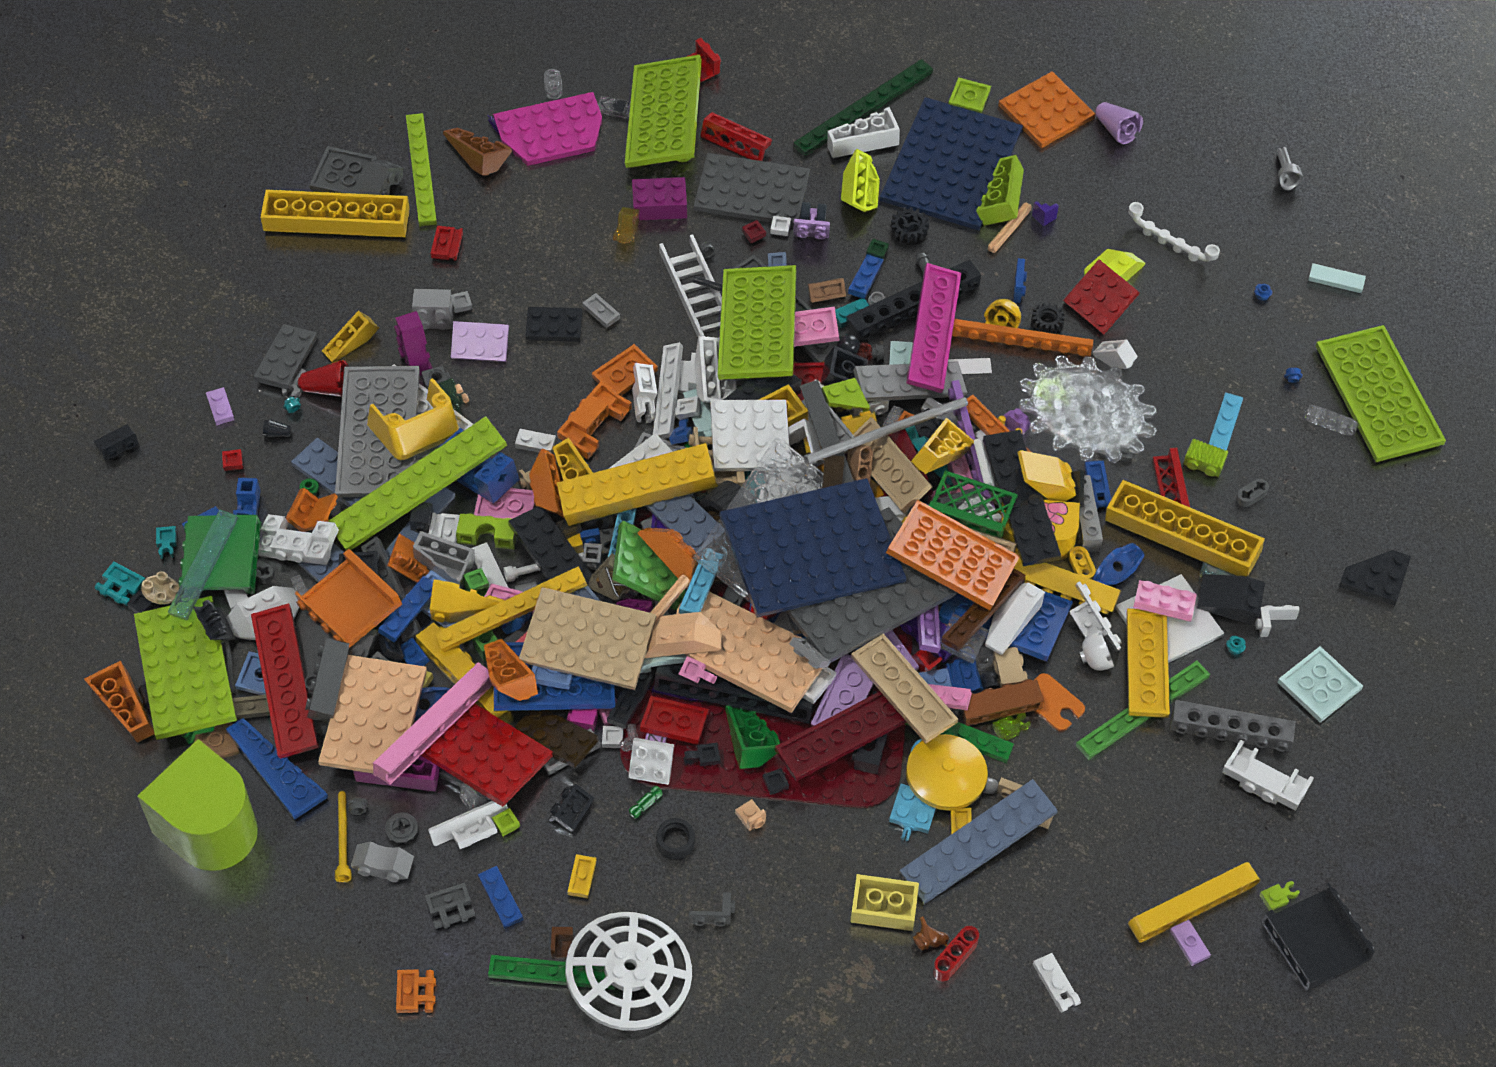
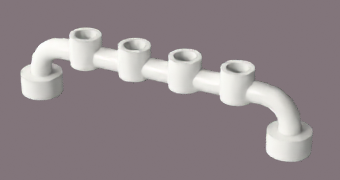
M1133 202L1130 204L1128 213L1134 222L1143 228L1144 235L1151 236L1155 234L1158 236L1160 244H1167L1169 242L1173 245L1175 252L1181 253L1185 251L1189 253L1188 258L1191 261L1199 259L1204 262H1210L1218 258L1220 252L1218 246L1208 245L1203 254L1200 252V248L1196 246L1191 247L1185 244L1184 239L1171 236L1168 230H1160L1155 227L1152 221L1141 219L1140 216H1142L1144 209L1141 203Z

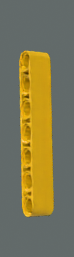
M1246 862L1134 917L1128 922V926L1137 940L1144 942L1253 888L1260 882V878L1250 863Z

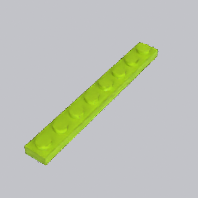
M423 113L406 115L419 227L437 225Z

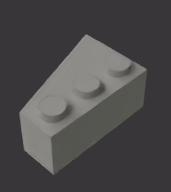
M420 531L413 545V554L417 561L427 566L428 569L434 571L446 581L459 584V588H463V575L472 569L475 562V549Z

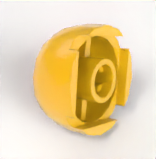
M1009 299L995 300L984 313L986 324L1018 328L1021 322L1019 307Z

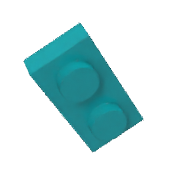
M861 298L835 309L837 324L840 328L846 326V316L869 306L867 301Z

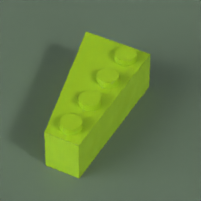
M1017 155L1000 158L993 173L994 178L988 183V191L981 199L982 205L978 206L976 210L984 226L1017 218L1024 172Z

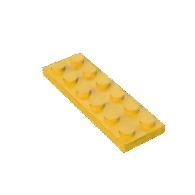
M1127 608L1128 715L1169 718L1167 616L1140 609Z

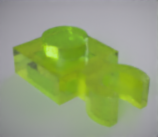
M1020 713L1014 720L1010 715L993 722L992 727L999 738L1009 740L1020 735L1019 729H1028L1031 722H1021V720L1025 719L1026 714Z

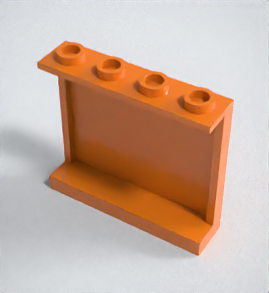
M348 549L343 553L346 559L343 563L301 596L296 591L295 595L298 599L296 603L301 610L304 611L306 609L314 622L318 621L321 623L320 626L326 634L331 633L333 635L332 638L336 641L349 643L350 648L399 608L402 602L399 595Z

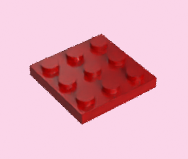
M1098 259L1063 301L1102 334H1105L1140 292Z

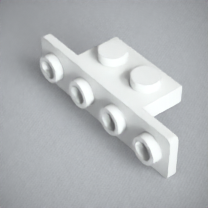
M1079 581L1075 586L1085 602L1070 610V615L1084 638L1101 630L1103 636H1107L1115 651L1118 652L1121 649V640L1117 634L1113 635L1110 631L1111 624L1106 617L1102 618L1099 613L1101 608L1096 600L1092 601L1089 597L1091 592L1087 585H1082Z
M490 801L429 828L428 831L433 845L437 846L454 839L458 847L462 849L498 833L492 817L508 809L507 804L502 807L494 801Z

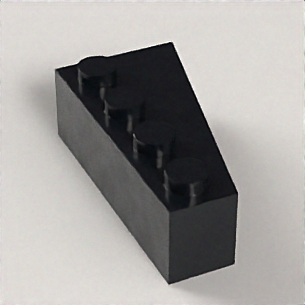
M794 374L793 376L750 378L723 400H759L788 384L795 394L798 395L801 393V379Z

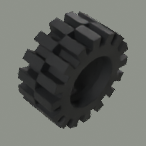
M1050 302L1048 305L1042 303V307L1040 304L1037 305V308L1033 309L1031 318L1033 331L1059 334L1063 329L1065 319L1062 308L1059 307L1057 309L1058 305L1054 304V306H1051L1052 303ZM1050 317L1054 322L1047 323L1042 321L1041 318Z

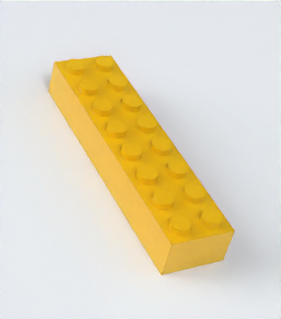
M266 190L260 218L263 231L406 237L410 209L408 196Z
M704 443L557 482L565 520L568 526L654 504L658 501H665L677 496L680 497L717 487L710 453L707 444Z
M1122 480L1106 509L1105 521L1236 576L1248 577L1263 549L1265 538L1125 480Z

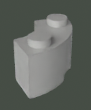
M370 841L357 844L351 867L358 870V874L362 876L371 875L387 879L391 882H398L401 879H408L414 856L400 847H384Z

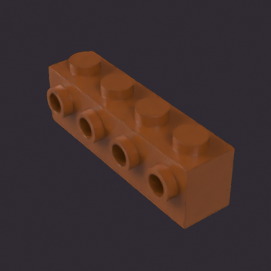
M1027 679L1019 684H1005L998 689L988 688L981 693H972L968 710H961L965 725L970 726L1042 709L1044 700L1037 679Z

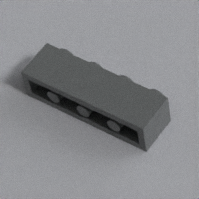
M326 638L324 645L320 644L317 656H320L321 659L320 663L316 662L313 672L317 676L316 680L311 681L309 692L313 693L311 698H307L305 710H308L307 718L327 723L330 722V718H333L349 643Z

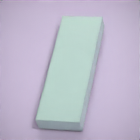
M1313 263L1308 281L1362 293L1366 276Z

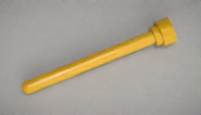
M340 791L338 793L339 866L335 870V880L337 882H348L352 879V872L347 865L346 793Z

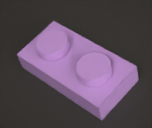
M224 387L206 392L216 425L233 421V413Z

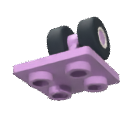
M802 202L800 219H794V235L800 238H806L807 236H812L816 239L829 238L830 222L825 221L827 205L819 203L816 209L811 208V203Z

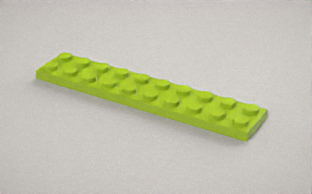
M485 416L328 522L335 523L339 531L336 537L345 550H352L508 445Z

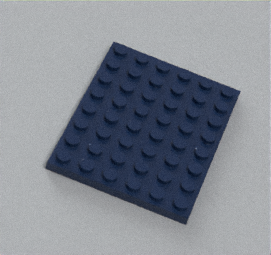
M924 97L879 201L908 210L910 207L913 208V211L919 209V213L924 212L925 215L980 231L983 221L979 218L976 210L978 206L982 205L981 199L988 191V183L994 178L993 173L999 159L1012 156L1023 125Z
M867 478L720 512L722 524L756 618L843 596H850L859 592L904 583L907 579L900 561L886 553L892 540Z

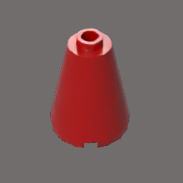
M340 360L302 373L298 378V386L303 392L342 397L344 367H349L345 360Z

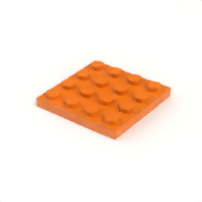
M1053 71L1001 99L998 104L1015 123L1023 125L1022 130L1040 148L1049 145L1095 119L1096 115Z

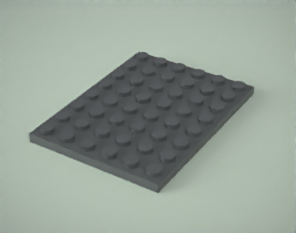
M888 507L880 512L890 538L893 541L902 526V522ZM900 561L907 578L904 583L787 610L786 613L813 648H816L825 658L833 662L867 644L881 634L893 630L956 596L957 592Z

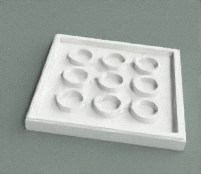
M1182 574L1160 584L1195 593ZM1197 595L1191 622L1167 616L1168 663L1224 636V632L1211 614L1196 608L1198 602ZM1136 596L1117 604L1115 607L1126 625L1127 608L1136 609L1133 608Z

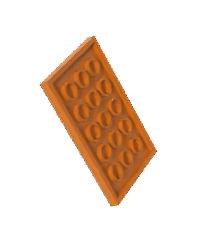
M919 500L916 501L886 551L890 556L988 610H991L1020 558L1014 552Z

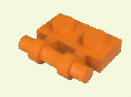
M419 969L397 970V1013H418L419 1004L425 1005L426 1013L433 1012V1005L436 1003V997L434 996L436 978H434L433 970H427L426 977H419ZM419 987H425V995H419Z

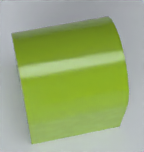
M199 739L137 796L152 833L187 863L196 868L216 871L232 867L249 854L256 842L258 832L257 821L242 777L237 770Z

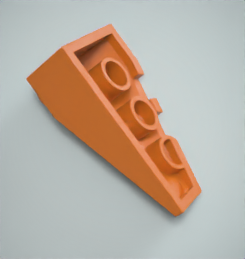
M503 639L484 645L490 682L499 692L519 701L527 700L538 694L535 674L519 659L517 654Z

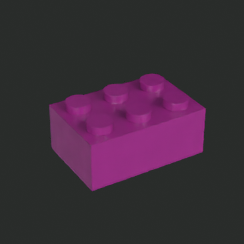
M685 177L632 180L634 221L687 218Z

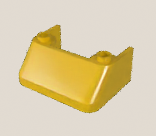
M433 378L429 381L426 399L433 407L429 411L404 420L402 416L396 413L383 416L374 404L370 405L367 426L398 460L409 459L443 444L459 429L450 397Z

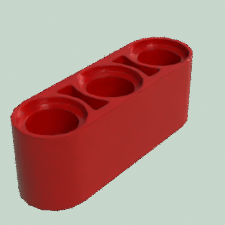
M964 927L936 958L933 975L937 980L943 982L949 980L976 949L979 932L975 927ZM969 936L972 937L974 940L967 941L964 937ZM957 951V952H959L961 955H960V956H954L951 952ZM945 966L948 970L941 971L938 967Z

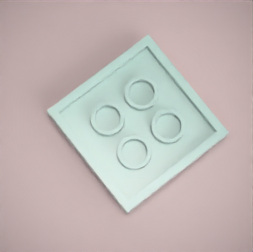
M1321 646L1281 676L1277 682L1320 723L1363 688V685Z

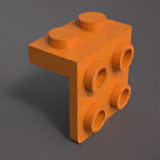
M302 488L299 490L286 519L301 532L313 530L318 521H329V514L335 508L338 496L334 493L318 499L307 489Z

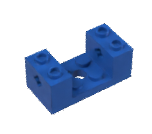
M459 428L443 444H445L446 442H448L464 430ZM499 452L493 459L488 458L456 481L494 504L520 479L514 460Z

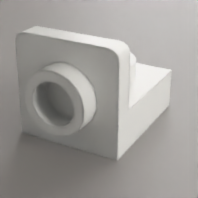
M695 396L678 399L677 407L675 408L676 418L682 420L688 417L699 416L700 398Z

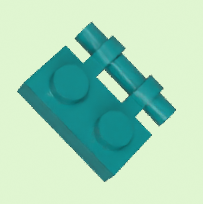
M113 561L102 575L103 580L106 582L104 585L98 582L95 585V589L101 595L113 598L114 602L127 606L131 599L126 597V595L130 593L134 596L141 589L145 577ZM114 585L120 588L118 592L112 590Z

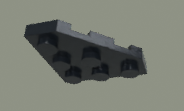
M1391 550L1345 567L1339 587L1395 606L1411 556Z

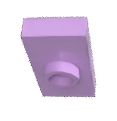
M1189 920L1170 929L1171 934L1191 966L1210 958V952Z

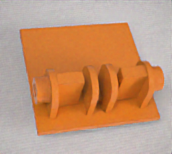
M398 534L387 566L418 583L423 576L429 573L427 566L414 558L413 545L415 542Z

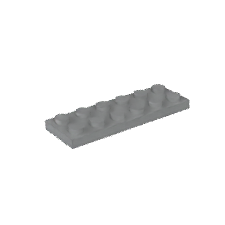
M958 361L948 362L942 393L907 384L909 364L855 366L853 370L867 402L949 397L948 389L951 387V382L959 380L963 396L967 394Z

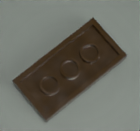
M529 710L514 727L553 751V758L573 768L577 767L599 741L598 735L548 710Z

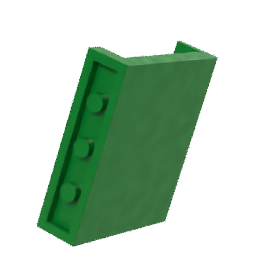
M188 516V522L184 526L186 540L183 541L182 545L184 559H181L182 577H179V587L186 595H189V590H244L246 594L255 593L261 521L258 516Z

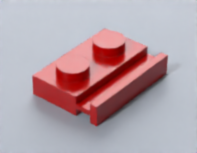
M437 226L430 253L431 258L446 260L452 258L457 261L463 228L458 230L455 227Z

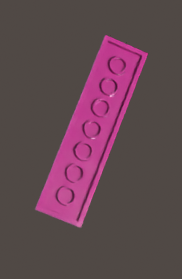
M929 263L925 266L907 384L942 393L944 390L961 279L960 272Z

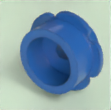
M1258 284L1255 287V296L1259 300H1267L1272 295L1271 287L1267 284Z
M1288 368L1284 375V378L1288 379V382L1291 383L1298 382L1303 377L1299 368Z

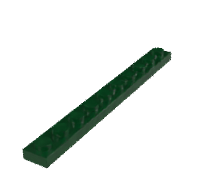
M923 59L917 61L794 141L793 147L804 157L828 142L829 130L844 124L851 125L855 123V120L865 118L931 75L933 68Z

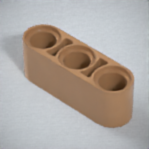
M862 444L848 450L847 463L854 481L867 478L870 484L873 450L870 446Z

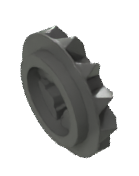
M397 813L387 820L385 832L389 840L395 841L397 844L399 842L406 844L407 841L413 840L416 833H418V823L408 813ZM400 822L405 828L404 834H402L400 830H398Z

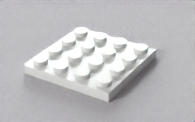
M786 400L710 401L714 471H790Z

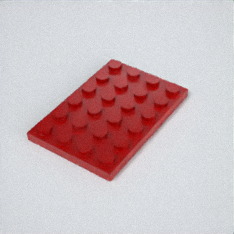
M474 703L421 756L503 807L553 757V751Z

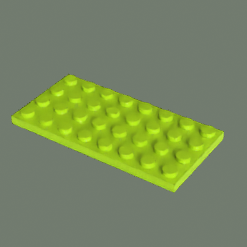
M700 55L634 65L625 153L626 168L694 158L702 62Z
M796 265L723 270L718 380L793 376Z
M1384 325L1316 343V348L1375 462L1445 444L1446 439Z
M212 596L134 614L156 740L237 721L221 640H210L193 609L194 606L202 607V603L206 600L213 602Z

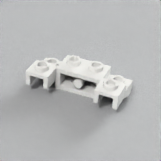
M268 514L260 529L263 536L259 541V556L291 560L298 563L306 562L327 565L333 542L339 531L335 523L318 521L312 533L286 530L289 523L285 516Z
M1240 740L1225 764L1222 773L1240 781L1239 786L1249 793L1260 796L1264 801L1275 805L1277 802H1280L1296 811L1314 778L1310 776L1307 780L1297 775L1299 770L1296 768L1291 777L1255 759L1259 749L1254 748L1251 751L1243 747L1244 741Z

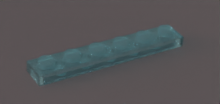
M219 509L168 610L170 615L188 620L239 519L237 515Z

